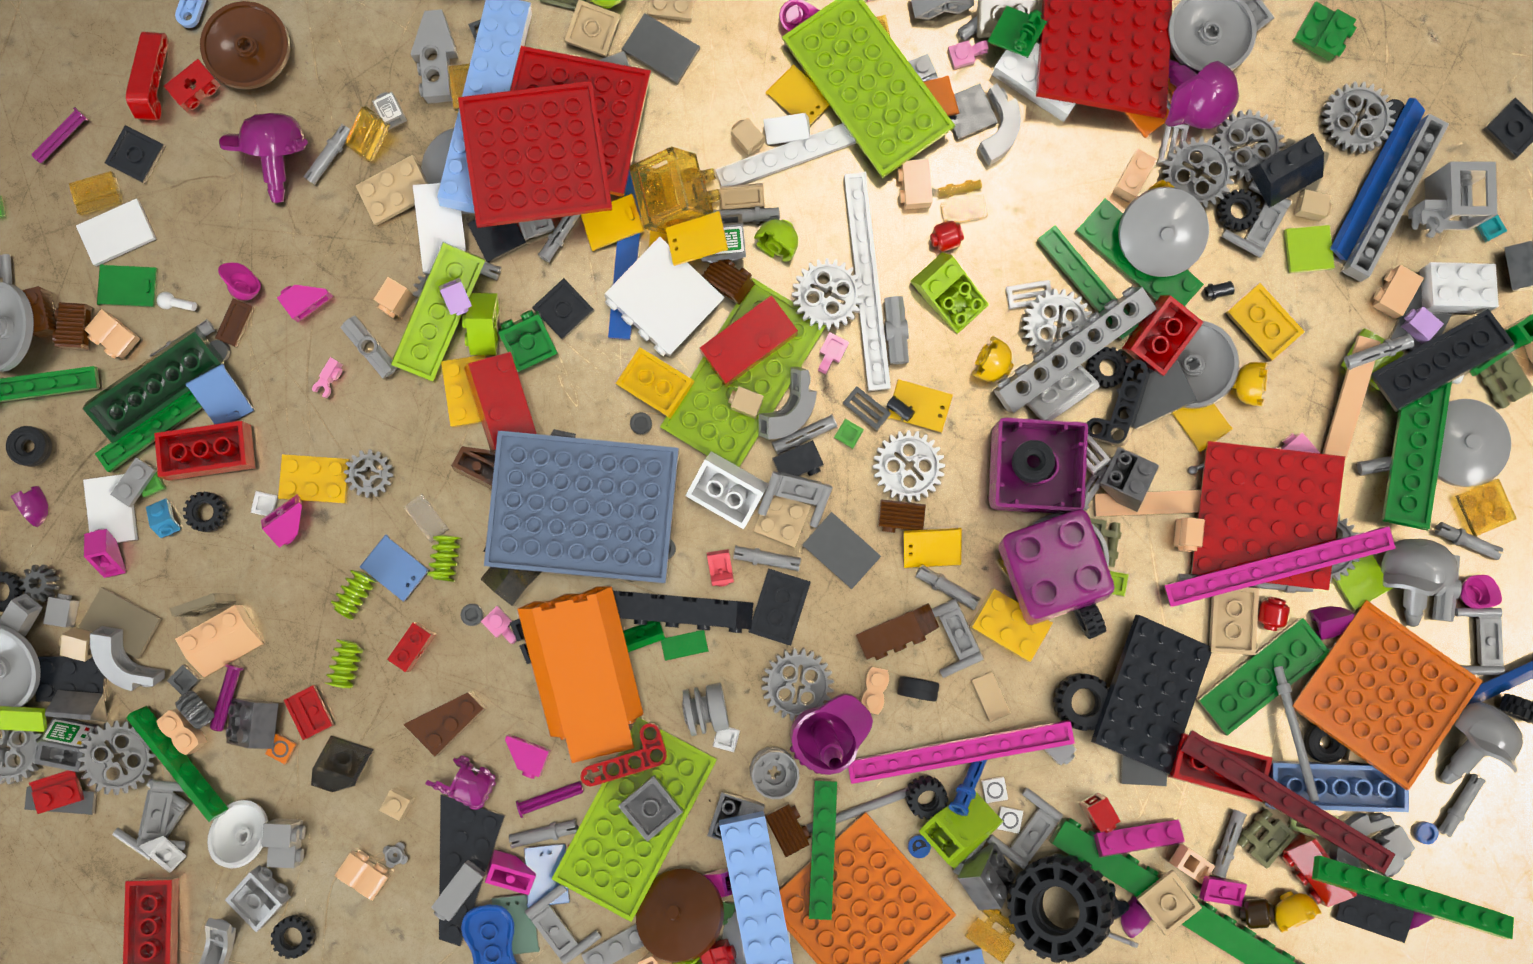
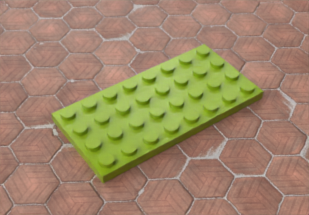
M834 0L782 36V40L882 178L955 128V124L864 0Z
M754 278L752 280L755 285L740 305L736 303L718 334L772 295L798 330V335L727 387L703 357L690 377L694 380V384L671 419L666 416L660 426L661 429L702 454L708 456L712 451L738 467L741 466L759 437V414L775 411L791 385V367H802L826 328V325L823 324L819 330L818 323L816 322L811 327V319L803 321L804 313L797 314L800 306H794L791 300ZM739 386L764 396L756 419L731 410V403H728L732 391H737Z
M640 717L637 718L630 731L634 749L621 751L617 756L643 749L640 730L649 722ZM647 727L644 731V736L649 740L655 739L657 735L656 730L653 727ZM662 729L660 730L667 750L665 762L660 766L602 783L552 877V880L630 922L635 917L717 761L713 756ZM660 749L651 751L652 760L657 762L663 759V753ZM631 756L629 759L630 766L632 768H639L641 766V759L638 756ZM613 763L609 770L611 775L619 773L618 764ZM656 775L682 807L683 812L647 842L618 805L652 776Z

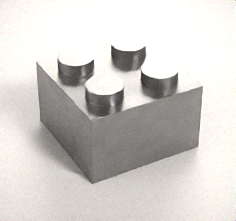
M656 775L652 776L618 805L647 842L683 812L682 807Z

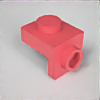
M729 549L708 552L707 559L712 586L722 587L733 583Z

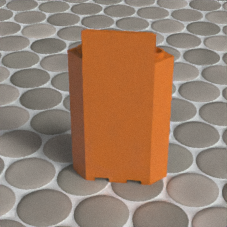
M596 586L581 594H564L550 601H533L518 608L550 737H560L561 740L566 739L572 763L634 749L629 724L634 723L636 718L644 714L612 586Z

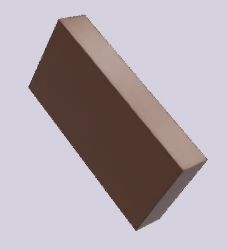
M233 298L215 339L237 348L255 307Z

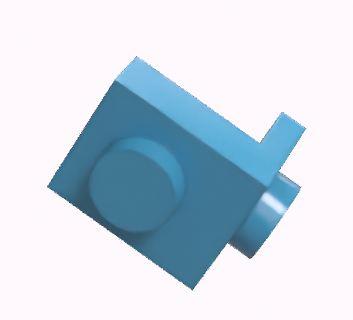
M167 498L146 507L149 526L160 538L180 530V525L174 520L171 503Z

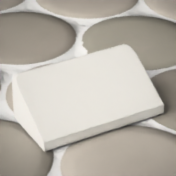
M806 113L763 120L768 145L810 139L809 117Z
M164 836L139 846L169 873L186 857L181 850Z

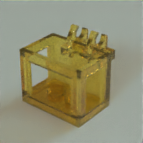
M671 146L630 166V173L644 229L667 234V227L711 214L713 212L712 203L721 200L719 189L707 191L705 186L706 183L716 179L714 168L700 170L695 153ZM665 160H667L668 162L667 164L659 168H652V166L657 165Z

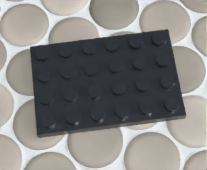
M1135 615L1091 742L1161 772L1170 774L1176 758L1181 733L1185 732L1212 654L1210 646L1144 616Z

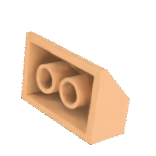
M234 605L175 639L185 658L203 677L209 676L223 668L226 663L230 664L264 644L243 605Z

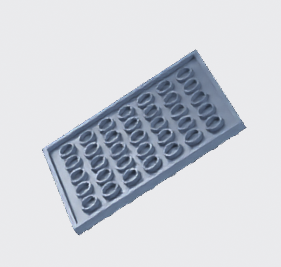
M498 431L484 566L666 583L679 448Z

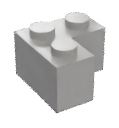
M911 0L915 18L930 20L944 12L960 14L975 6L974 0Z
M276 818L263 824L262 847H268L267 867L295 868L300 865L304 858V849L301 848V842L306 832L303 820Z
M1398 824L1383 829L1370 838L1396 854L1385 874H1382L1387 877L1397 875L1401 868L1406 865L1404 860L1411 857V852L1416 850L1404 828ZM1369 866V868L1372 871L1381 874L1380 872L1376 871L1375 869Z

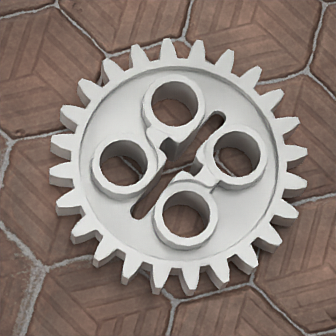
M826 258L825 264H822L817 259V266L815 267L809 263V271L802 268L803 277L796 276V280L800 284H793V288L798 290V292L792 293V297L798 298V300L793 302V305L800 306L797 314L804 313L803 321L811 319V327L815 322L818 323L819 330L823 324L826 325L828 331H830L831 324H834L836 329H839V322L846 326V318L854 320L855 317L852 312L859 313L860 309L856 305H862L863 300L858 298L864 295V291L858 290L862 287L863 283L855 282L859 275L852 276L853 267L846 270V262L838 266L837 259L834 260L833 264H830L828 258ZM820 275H826L830 281L827 284H821L817 278ZM814 284L820 290L811 288L810 285ZM840 285L848 287L849 292L842 295L838 293L837 288ZM832 291L831 296L828 298L824 297V292ZM816 294L819 301L810 303L807 300V296ZM835 298L845 301V304H841ZM834 304L838 307V312L830 314L827 312L826 307Z
M1052 289L1051 295L1048 291L1043 292L1044 298L1040 295L1035 296L1037 303L1034 301L1029 302L1032 309L1024 310L1028 317H1024L1022 320L1027 322V325L1021 327V329L1028 331L1023 338L1031 339L1027 346L1035 345L1034 353L1040 350L1046 352L1052 348L1051 344L1055 334L1057 340L1062 338V334L1065 331L1069 332L1073 327L1077 325L1082 326L1087 322L1086 318L1092 311L1085 312L1084 309L1088 304H1080L1081 296L1073 299L1074 292H1070L1066 296V289H1062L1059 294L1057 289ZM1059 305L1062 306V311L1060 312V315H1059ZM1046 306L1051 307L1053 310L1051 318L1044 314ZM1068 310L1074 313V320L1072 322L1066 318ZM1058 321L1061 324V328H1057L1053 323ZM1042 328H1046L1049 331V338L1047 340L1043 339L1040 335ZM1073 342L1070 345V351L1075 353L1077 344Z
M907 430L906 436L903 437L901 431H899L897 439L890 435V443L885 440L882 442L885 449H877L881 456H874V460L879 462V464L873 465L874 469L879 470L874 477H881L882 480L877 485L885 484L884 493L888 490L892 491L890 498L898 494L900 502L904 496L907 497L909 503L912 500V496L917 501H920V494L927 498V490L935 492L933 484H941L937 477L944 476V473L939 471V469L945 467V464L939 463V460L944 458V455H937L940 447H932L935 440L929 443L926 442L927 435H924L921 439L919 438V431L914 436H911L910 430ZM905 445H910L914 448L913 456L909 457L903 453ZM897 452L906 463L911 461L914 464L912 469L920 474L924 480L921 481L912 470L906 471L904 469L905 463L897 458L894 453ZM924 460L930 464L928 472L920 470V461ZM889 461L898 463L899 470L897 472L889 471L887 467ZM906 476H911L915 480L914 487L908 488L904 485L903 480Z

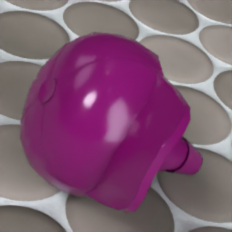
M1169 59L1170 82L1177 89L1173 93L1170 111L1165 124L1169 127L1188 124L1204 130L1221 125L1233 112L1239 100L1238 82L1233 71L1220 61H1214L1196 74L1186 65H1180V63Z
M283 113L255 114L244 119L239 134H226L219 139V145L223 150L241 151L249 155L260 156L264 183H267V191L271 202H284L285 187L283 182L286 181L283 155L304 150L308 141L304 139L299 122L292 116Z
M846 693L829 700L821 707L806 709L792 723L790 733L792 746L790 751L795 752L794 758L799 759L800 765H805L816 774L831 775L840 773L855 760L859 746L869 734L873 724L871 713L856 697Z

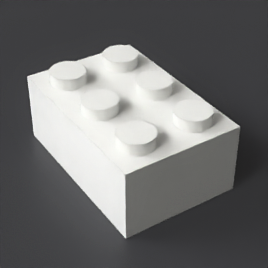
M1431 262L1420 269V276L1424 278L1422 281V307L1424 306L1430 312L1480 314L1487 309L1492 311L1499 307L1496 264Z
M711 451L700 467L686 497L744 529L762 499L768 483Z

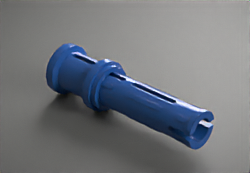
M987 760L971 763L963 783L956 788L957 794L954 801L949 804V809L961 816L968 815L969 804L976 796L975 788Z

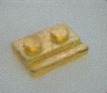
M367 106L361 107L345 144L360 156H364L366 161H374L390 124L385 123L383 118Z
M112 171L69 183L73 201L77 208L76 211L80 216L123 203L120 199L115 174Z

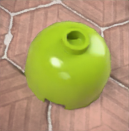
M784 219L766 221L754 235V239L758 240L756 245L762 252L772 258L774 254L783 257V262L790 261L793 258L799 244L798 234L793 228L792 223Z

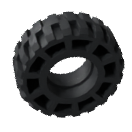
M1054 854L1029 864L1016 876V882L1011 885L1009 890L1012 896L1007 900V908L1011 909V915L1008 918L1010 924H1014L1016 937L1018 939L1021 938L1025 942L1024 947L1026 949L1036 951V956L1042 959L1049 957L1052 962L1060 963L1063 960L1073 962L1092 953L1108 937L1110 933L1109 928L1114 923L1115 915L1112 914V909L1115 908L1114 899H1110L1109 893L1111 888L1109 884H1104L1101 879L1104 876L1099 870L1095 872L1091 868V863L1086 860L1081 862L1077 856L1073 855L1063 856L1062 854ZM1051 887H1061L1069 891L1076 899L1079 906V920L1074 927L1070 929L1060 928L1053 924L1046 916L1043 908V897L1045 892Z

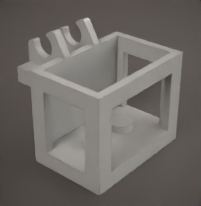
M1449 162L1425 178V200L1408 210V219H1412V228L1416 230L1420 223L1422 225L1426 224V230H1429L1426 236L1433 238L1436 232L1441 233L1443 230H1471L1497 215L1496 162ZM1485 178L1486 206H1473L1472 185ZM1454 216H1461V221L1449 219Z

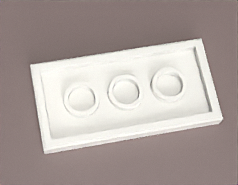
M441 183L413 185L423 274L430 273L442 242L466 251L461 210L439 205L437 196Z

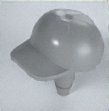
M1410 538L1398 540L1394 543L1396 549L1385 552L1381 571L1384 574L1383 586L1405 589L1403 606L1406 608L1404 611L1406 624L1410 627H1417L1423 617V610L1427 607L1428 596H1433L1445 586L1453 585L1456 582L1458 567L1455 556L1446 546L1429 539Z
M1482 702L1466 705L1454 725L1466 735L1468 740L1450 758L1451 763L1446 766L1440 777L1442 781L1448 785L1455 783L1462 778L1464 773L1469 774L1486 755L1503 762L1516 773L1518 768L1515 760L1524 743L1523 733L1518 725L1507 714L1492 705Z

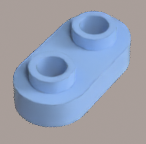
M180 0L175 12L176 20L180 25L185 28L195 27L200 20L206 0ZM188 15H192L190 20H186Z

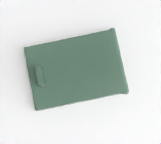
M526 894L492 898V905L502 906L513 918V955L540 951L537 928L525 913L528 909Z

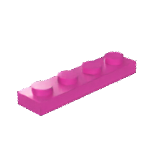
M1179 819L1113 830L1108 833L1101 832L1094 835L1099 858L1185 842Z

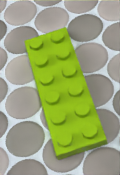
M442 242L391 361V365L430 381L434 380L462 314H450L439 286L460 278L469 298L485 263V259Z

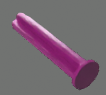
M74 107L73 113L32 153V157L37 162L43 163L84 120L88 121L89 119Z
M228 663L225 665L227 667L215 707L214 718L210 724V728L214 731H222L224 728L228 708L234 695L240 671L244 670L241 666Z
M578 781L520 803L517 800L518 813L521 818H524L526 813L582 794L583 787L581 782Z

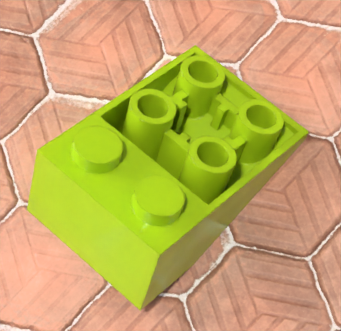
M944 252L940 253L910 281L925 301L957 334L989 305L954 256Z
M977 792L975 798L969 804L967 816L958 815L947 806L919 830L921 835L946 863L954 869L1004 822Z

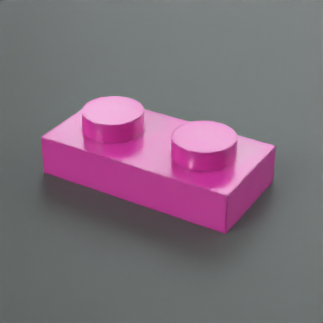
M1204 876L1199 898L1204 901L1242 906L1247 884L1241 881Z

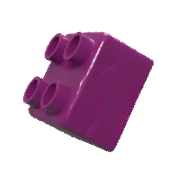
M1023 418L1000 419L992 429L989 476V503L991 508L1003 511L1066 514L1074 510H1083L1086 492L1088 425L1083 422L1046 421ZM1029 440H1039L1046 443L1052 449L1055 456V465L1052 472L1046 479L1037 483H1028L1021 480L1015 474L1012 467L1014 452L1022 443ZM1031 455L1027 458V464L1035 468L1039 466L1040 460L1037 456Z
M1074 510L1005 535L999 543L998 548L1004 561V566L1007 569L1024 620L1028 625H1034L1073 610L1102 602L1108 599L1114 591V582L1090 517L1085 510Z

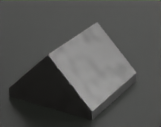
M57 690L45 711V716L107 722L104 697L100 693Z

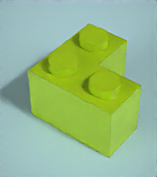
M471 293L470 302L472 306L468 308L469 311L462 317V326L467 329V333H465V346H469L470 355H497L499 345L497 322L500 312L498 293Z

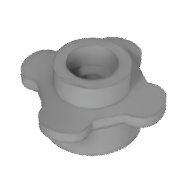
M398 842L395 846H385L383 848L387 867L393 868L397 864L407 863L408 856L405 855V845L402 842Z

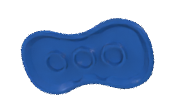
M498 905L479 906L467 912L462 921L461 931L465 942L471 950L473 964H517L512 952L514 921L511 914L505 908Z

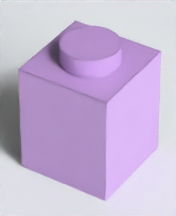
M460 278L439 286L451 315L454 313L461 315L469 311L468 308L472 305Z
M1423 306L1417 310L1412 309L1404 317L1406 321L1401 327L1422 344L1431 340L1444 324Z

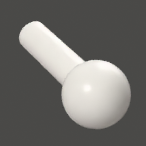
M162 292L157 296V304L162 309L177 307L195 311L197 308L196 302L174 298L169 292Z

